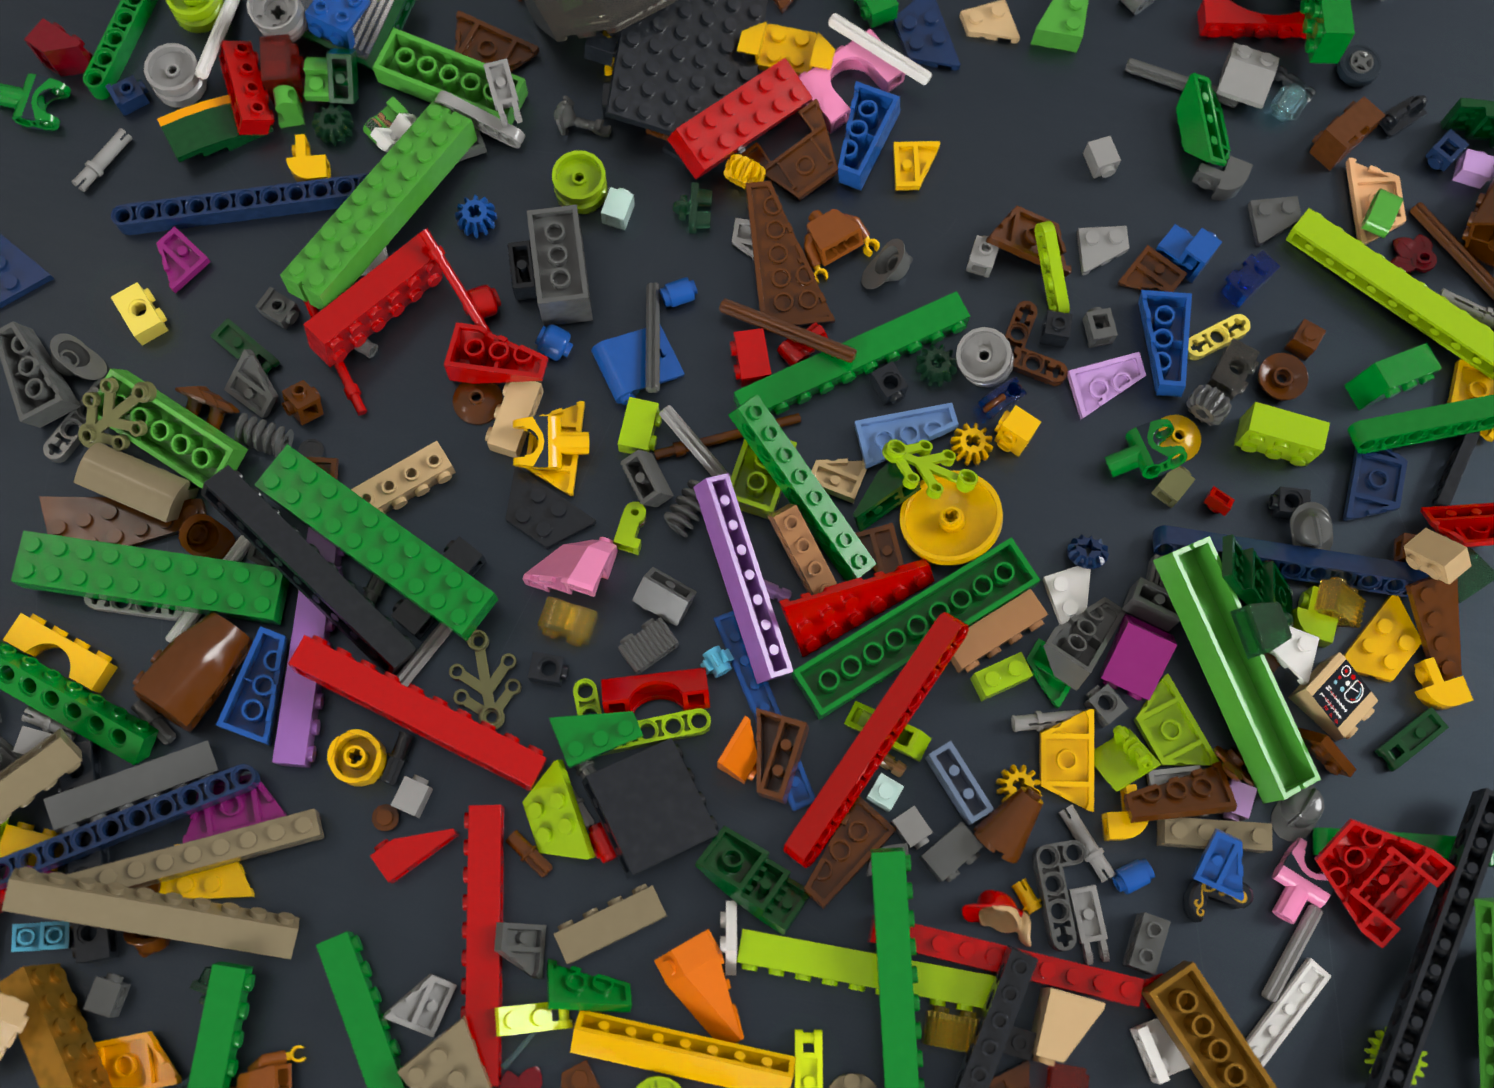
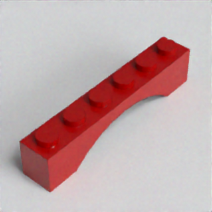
M1203 0L1197 12L1200 36H1209L1211 38L1219 36L1233 38L1279 37L1282 39L1301 37L1306 39V33H1303L1305 14H1301V12L1286 15L1261 14L1247 10L1231 0Z

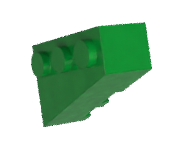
M1425 343L1375 362L1344 386L1360 411L1385 398L1389 399L1402 390L1407 392L1416 387L1418 383L1424 385L1435 378L1433 374L1442 369L1428 344Z

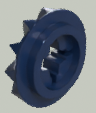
M1081 534L1078 539L1072 538L1067 548L1070 560L1077 566L1086 569H1095L1103 566L1109 556L1108 546L1102 544V539H1093L1092 535L1086 538ZM1086 548L1091 549V553H1089V556H1086Z

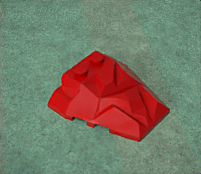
M1352 818L1345 823L1314 858L1359 930L1382 949L1401 929L1394 921L1429 882L1438 888L1456 868L1430 847L1388 833Z

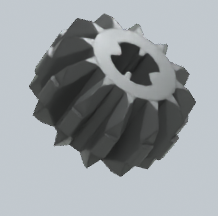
M1208 384L1199 385L1195 388L1186 403L1189 407L1188 411L1194 414V418H1198L1201 420V423L1206 422L1210 426L1213 424L1219 425L1223 422L1232 408L1229 397L1224 396V392H1220L1217 387L1212 388Z

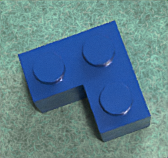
M1175 224L1159 243L1156 251L1187 273L1185 279L1192 283L1210 261L1222 241L1214 233L1203 228L1193 237L1187 229Z

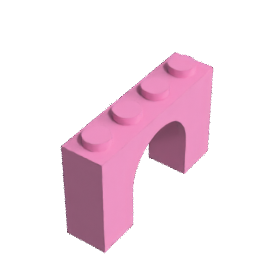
M871 29L866 31L870 35L880 40ZM852 41L846 46L842 45L835 50L831 70L814 67L809 72L801 73L798 77L813 97L806 106L813 100H818L827 131L832 133L846 123L850 115L849 106L835 92L831 85V80L836 74L848 69L859 70L866 73L881 90L890 92L904 82L905 73Z

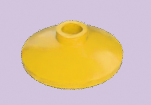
M1181 415L1163 417L1162 419L1171 421L1174 426V432L1159 446H1182L1187 452L1186 461L1192 459L1201 446V434L1198 427L1193 421ZM1162 427L1159 429V431H1163L1167 427ZM1175 433H1180L1182 439H1177Z

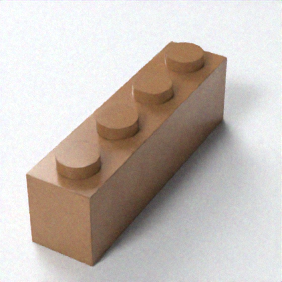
M1031 589L1027 590L970 626L966 638L950 660L958 673L964 669L967 673L980 665L979 660L987 656L991 659L1002 651L1000 648L1002 645L1008 642L1011 646L1023 638L1021 633L1028 629L1033 632L1045 624L1043 620L1048 613Z

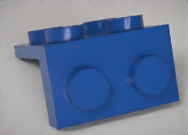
M313 0L304 12L309 32L316 37H322L331 41L337 47L352 49L356 44L352 28L369 7L371 1Z

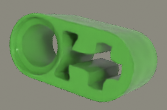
M1380 188L1368 208L1361 229L1385 238L1395 221L1403 198Z

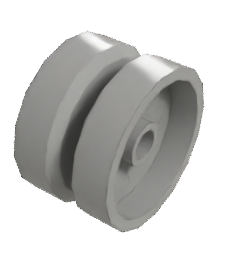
M167 43L158 46L149 53L144 63V73L155 94L164 104L171 107H187L201 99L206 91L207 79L203 80L200 77H196L195 69L198 60L188 47L178 43Z
M981 327L973 329L963 336L957 346L956 359L958 367L966 379L976 386L986 388L997 386L1005 381L1013 370L1014 355L1010 343L1004 334L994 328ZM986 355L988 359L982 360L981 357Z

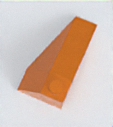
M709 929L654 960L667 986L713 1039L737 1043L744 1039L737 1008L731 1003L728 991L731 988L730 981L725 979L721 965L725 963L724 958Z

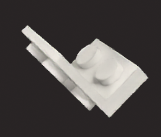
M1158 1018L1130 1028L1151 1082L1162 1084L1170 1080V1075L1190 1068Z

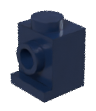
M134 75L112 86L110 83L105 85L124 116L150 103L145 95L149 92L142 79L137 81Z
M1450 129L1425 157L1428 158V164L1433 169H1441L1444 172L1468 147L1469 143Z

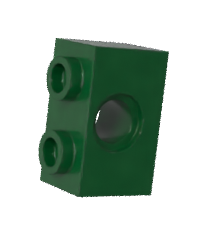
M332 48L326 53L329 103L354 104L359 99L357 50Z

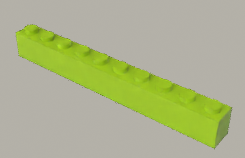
M1308 208L1287 236L1286 240L1494 380V331L1489 326L1480 323L1471 317L1467 311L1459 309L1450 303L1446 297L1437 294L1428 288L1425 283L1416 280L1407 274L1404 269L1395 266L1386 260L1383 255L1374 252L1365 246L1362 241L1353 238L1341 227L1335 226L1320 213Z
M742 929L737 962L742 963L741 969L757 972L759 966L769 968L768 974L784 977L786 971L796 973L795 979L811 982V977L822 978V984L838 987L839 981L849 983L848 989L865 992L866 986L876 988L875 994L879 995L877 954ZM912 961V966H917L918 983H913V993L919 994V997L930 998L929 1004L946 1007V1002L957 1004L956 1009L973 1012V1007L984 1008L995 976Z

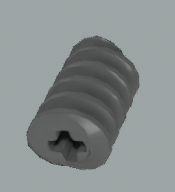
M242 413L237 421L235 441L241 445H246L248 448H255L257 451H264L268 455L273 454L277 457L287 444L291 446L293 443V429H290L285 434L286 429L281 425L276 431L275 423L271 422L267 427L266 420L262 419L258 423V419L255 416H252L248 421L247 413Z
M689 480L687 482L689 488H683L681 490L683 496H677L675 499L677 504L670 505L669 509L671 512L664 513L667 525L676 533L686 538L688 534L684 530L685 527L694 529L690 522L691 519L700 521L696 512H701L693 488L700 482L696 480Z

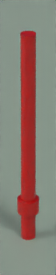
M428 228L420 232L421 238L429 249L428 254L433 261L436 260L475 325L483 326L491 332L444 256L446 252L442 246H438Z
M304 301L312 318L319 312V309L311 305L309 301ZM343 361L335 363L334 366L345 387L343 391L347 399L351 400L359 416L367 413V409L360 397L362 393L358 385L353 382Z

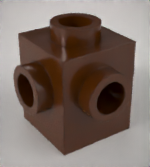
M304 379L282 391L284 399L282 407L288 416L293 415L301 426L324 414L318 390L314 386L310 387Z

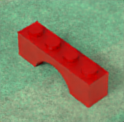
M706 667L601 679L604 713L635 712L640 705L656 699L673 701L684 711L696 708H710Z

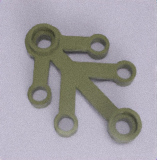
M113 377L102 379L100 381V389L104 392L103 417L97 422L101 396L97 392L85 393L82 401L87 407L86 423L82 424L78 431L80 442L88 448L98 442L112 445L117 451L129 448L130 439L124 434L114 436L104 433V431L109 427L129 431L135 437L145 435L148 427L144 421H131L121 417L139 402L153 401L157 395L155 385L149 381L136 383L132 389V394L115 407L116 391L119 388L118 381ZM108 382L111 384V389L108 388ZM91 396L93 397V400H94L93 404H92L91 401H90V397H91ZM137 425L140 427V432L136 429ZM119 439L122 440V446L119 444Z
M475 630L467 640V644L475 651L480 680L466 672L461 664L452 665L449 669V675L454 680H461L482 694L484 705L470 698L469 693L464 689L455 691L453 699L458 705L466 706L478 714L479 723L482 720L495 726V730H497L505 721L504 708L514 695H518L521 692L522 686L517 679H509L505 684V691L496 702L494 701L493 692L507 672L517 666V659L513 654H504L500 665L490 678L485 650L489 645V638L484 631ZM477 638L483 639V644L481 646H476L474 644ZM507 658H513L514 662L511 666L504 664ZM461 668V675L454 676V669ZM511 683L518 684L516 691L509 690ZM460 693L466 694V699L463 702L457 700ZM491 713L497 715L494 722L487 720L488 715Z

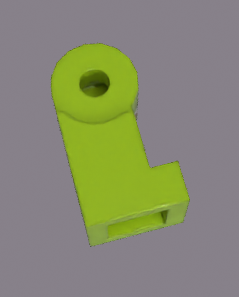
M630 502L624 508L613 541L617 545V549L639 555L642 544L641 539H638L637 536L640 528L646 523L647 518L646 509L643 504Z

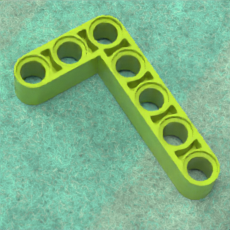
M587 678L578 680L573 687L577 715H585L588 712L602 714L599 692L595 683ZM582 687H591L593 689L592 695L588 698L580 697L579 691ZM696 708L638 720L637 722L641 730L646 726H650L655 730L652 738H640L600 756L657 745L670 738L673 741L704 735L711 727V717L706 710ZM702 716L706 719L707 723L702 728H696L692 725L693 718ZM671 721H676L681 725L680 730L675 734H671L666 730L667 724Z

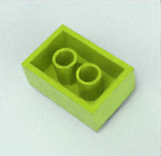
M1255 402L1240 418L1234 445L1241 447L1246 452L1263 453L1270 459L1281 458L1290 461L1295 466H1307L1324 451L1330 423Z
M744 439L731 476L733 489L741 511L769 520L767 515L776 511L782 491ZM791 441L793 446L796 448L797 442Z

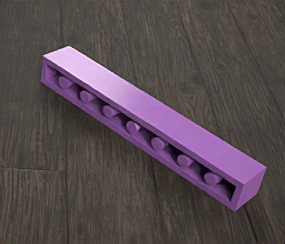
M729 473L705 478L693 488L756 682L760 684L793 672L791 662Z

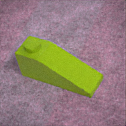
M855 701L844 724L861 732L875 709ZM907 724L891 749L920 762L931 738L920 729Z

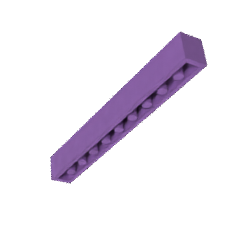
M308 527L306 541L315 545L320 555L327 562H332L343 576L341 559L346 554ZM298 591L288 662L304 635L310 638L313 635H317L326 640L327 644L332 648V643L329 642L330 633L335 630V625L300 591ZM288 663L272 762L279 766L310 768L311 762H314L316 759L317 748L314 746L315 735H319L321 723L318 720L319 709H322L324 705V694L322 693L321 685L295 673Z

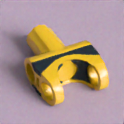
M533 416L513 420L514 429H524L525 432H530L537 439L538 444L533 453L525 455V457L513 458V465L516 467L534 470L562 469V455H589V432H562L561 417Z

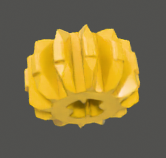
M740 154L731 155L725 164L723 172L730 182L744 189L746 188V183L764 181L766 174L765 168L760 163Z
M966 423L963 425V430L959 428L955 430V436L950 439V443L954 446L950 450L958 453L957 461L964 458L966 466L970 464L971 460L977 466L980 464V459L984 461L988 459V452H991L993 446L989 443L993 438L989 435L985 436L986 428H982L980 431L978 430V424L974 423L971 429ZM972 442L976 444L971 447L967 445V443L970 444Z
M1015 764L1010 766V772L1005 769L1002 770L1001 775L1004 779H996V783L1003 786V788L996 790V794H1005L1001 803L1017 791L1013 784L1018 781L1020 782V787L1025 788L1029 786L1034 788V786L1041 784L1040 780L1033 781L1031 779L1036 772L1032 770L1026 774V765H1022L1018 772Z

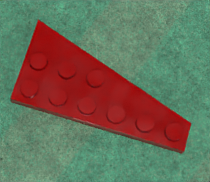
M925 559L897 566L893 572L885 574L883 571L874 573V576L869 579L856 578L825 587L821 593L811 595L808 592L801 594L800 599L793 601L784 599L780 600L779 603L797 649L802 657H805L896 603L935 582L930 564Z

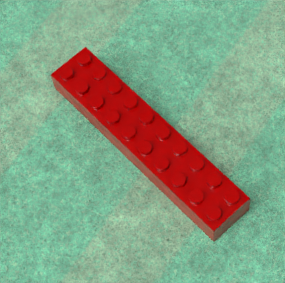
M306 635L303 636L288 662L295 673L531 792L546 764V757L543 755L544 751L533 745H529L528 748L520 745L519 738L507 732L504 736L497 733L496 727L482 720L480 724L473 721L470 713L460 708H457L456 711L450 709L447 706L448 703L439 697L433 696L432 699L426 697L423 693L424 690L413 684H409L408 687L404 686L399 681V677L387 671L384 675L379 673L375 669V665L364 659H361L360 663L355 661L351 657L352 654L340 647H337L336 650L332 649L326 640L317 635H313L312 638Z

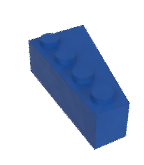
M856 81L845 139L843 140L838 164L839 183L862 190L900 114V96Z
M1141 290L1138 304L1156 395L1182 397L1186 387L1192 293Z
M259 627L216 723L217 726L271 747L289 644L286 636L264 627Z

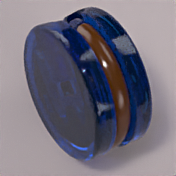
M1016 377L1006 381L978 402L979 407L983 408L989 420L1027 395L1026 390L1022 389V386L1018 384L1019 380Z

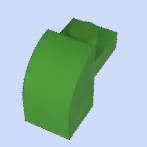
M307 57L303 68L306 74L305 100L329 101L327 57Z

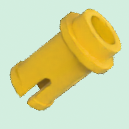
M1026 878L1011 886L1024 906L1022 910L1027 911L1028 915L1043 907L1040 903L1042 901L1041 898L1038 899Z

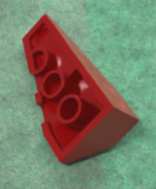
M456 322L444 367L450 381L464 383L543 381L548 357L524 345H516L502 335L497 336L483 326Z

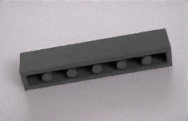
M207 740L43 800L53 830L57 834L60 832L63 834L78 828L79 825L94 822L112 813L122 811L219 773Z

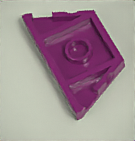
M252 775L240 776V783L247 784L251 780ZM260 780L257 788L250 792L191 814L187 834L183 836L182 840L183 843L287 815ZM224 781L218 782L214 786L215 795L221 794L225 790ZM197 792V796H196L197 801H198V799H199V794H198V792Z

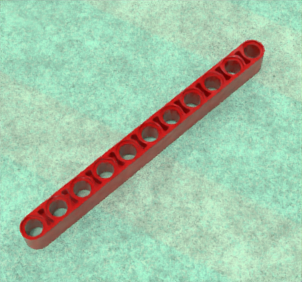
M943 612L936 619L786 841L784 852L804 868L811 866L966 638L969 626L948 612Z

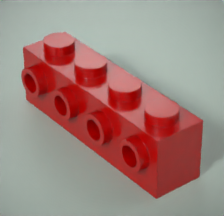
M222 41L218 57L238 134L268 135L270 125L274 124V113L268 107L269 95L268 91L263 88L264 78L263 72L258 69L257 51H253L251 41Z

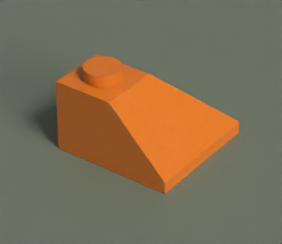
M744 716L717 762L719 770L743 784L746 783L747 779L753 781L757 774V750L750 718Z

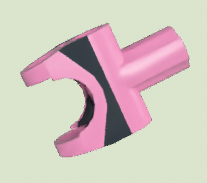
M1302 838L1296 839L1290 845L1272 873V878L1285 886L1272 912L1278 918L1290 924L1295 923L1306 901L1321 908L1328 901L1334 890L1322 870L1317 874L1307 868L1304 858L1307 841Z

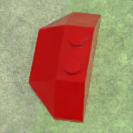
M1494 503L1421 507L1420 512L1438 534L1465 547L1494 545Z

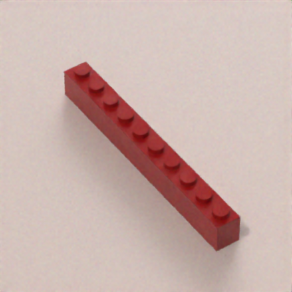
M469 805V812L464 813V828H468V839H464L463 851L464 856H468V866L463 868V882L467 883V894H463L462 904L463 911L467 910V922L462 924V937L467 938L466 949L462 950V966H466V978L461 980V993L466 995V1005L461 1007V1018L465 1015L468 1029L476 1043L481 1063L486 1069L492 1087L500 1086L502 1036L496 1035L495 1008L502 1007L503 956L494 951L496 922H503L504 807L502 805Z
M873 915L867 942L876 944L875 918ZM915 924V927H910V938H915L916 954L996 974L1007 948L1005 945ZM1019 949L1038 959L1030 982L1128 1006H1140L1144 979Z

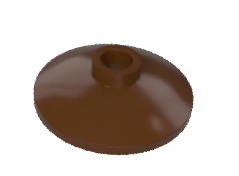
M1276 353L1270 355L1262 362L1258 371V380L1262 389L1270 397L1288 401L1299 397L1305 391L1308 385V372L1305 365L1297 357L1287 353ZM1277 377L1283 378L1284 383L1279 382Z
M462 382L453 395V407L456 414L461 420L472 425L486 424L495 419V409L503 401L502 392L496 383L472 384ZM474 395H481L480 400H472Z

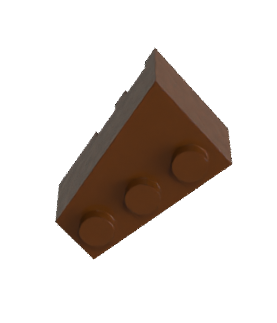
M1365 96L1357 103L1352 101L1343 111L1344 114L1340 117L1336 116L1324 131L1319 132L1312 140L1314 146L1309 153L1330 171L1370 134L1385 117V114Z

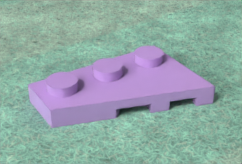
M1139 352L1068 371L1067 376L1080 420L1146 376Z

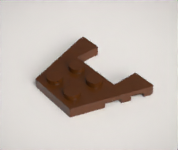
M817 99L798 111L812 132L783 154L770 161L758 142L740 154L760 163L765 168L766 177L799 200H802L838 173L837 161Z

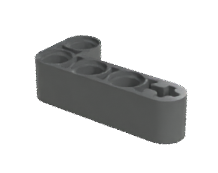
M1077 840L1046 844L1036 848L1032 853V865L1039 899L1041 898L1042 900L1040 903L1043 906L1041 910L1049 946L1056 951L1071 950L1077 942L1063 867L1077 865L1086 858V848ZM1068 846H1072L1077 850L1078 856L1076 860H1071L1067 857L1066 850ZM1042 850H1046L1051 854L1052 860L1049 865L1044 864L1040 859ZM1048 877L1056 880L1057 888L1054 892L1049 891L1045 886V881ZM1054 904L1059 905L1062 909V916L1059 919L1054 918L1051 914V907ZM1065 922V926L1054 928L1053 924H1060ZM1061 934L1066 935L1067 941L1063 943L1057 942V937L1061 936Z

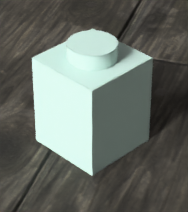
M610 187L601 210L602 223L625 230L635 206L634 194L623 188L615 189Z
M881 773L865 799L888 813L894 806L904 786Z

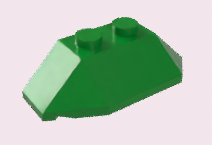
M1192 73L1176 106L1182 146L1185 152L1208 163L1225 166L1227 165L1231 150L1222 107L1215 91L1211 88L1210 78Z

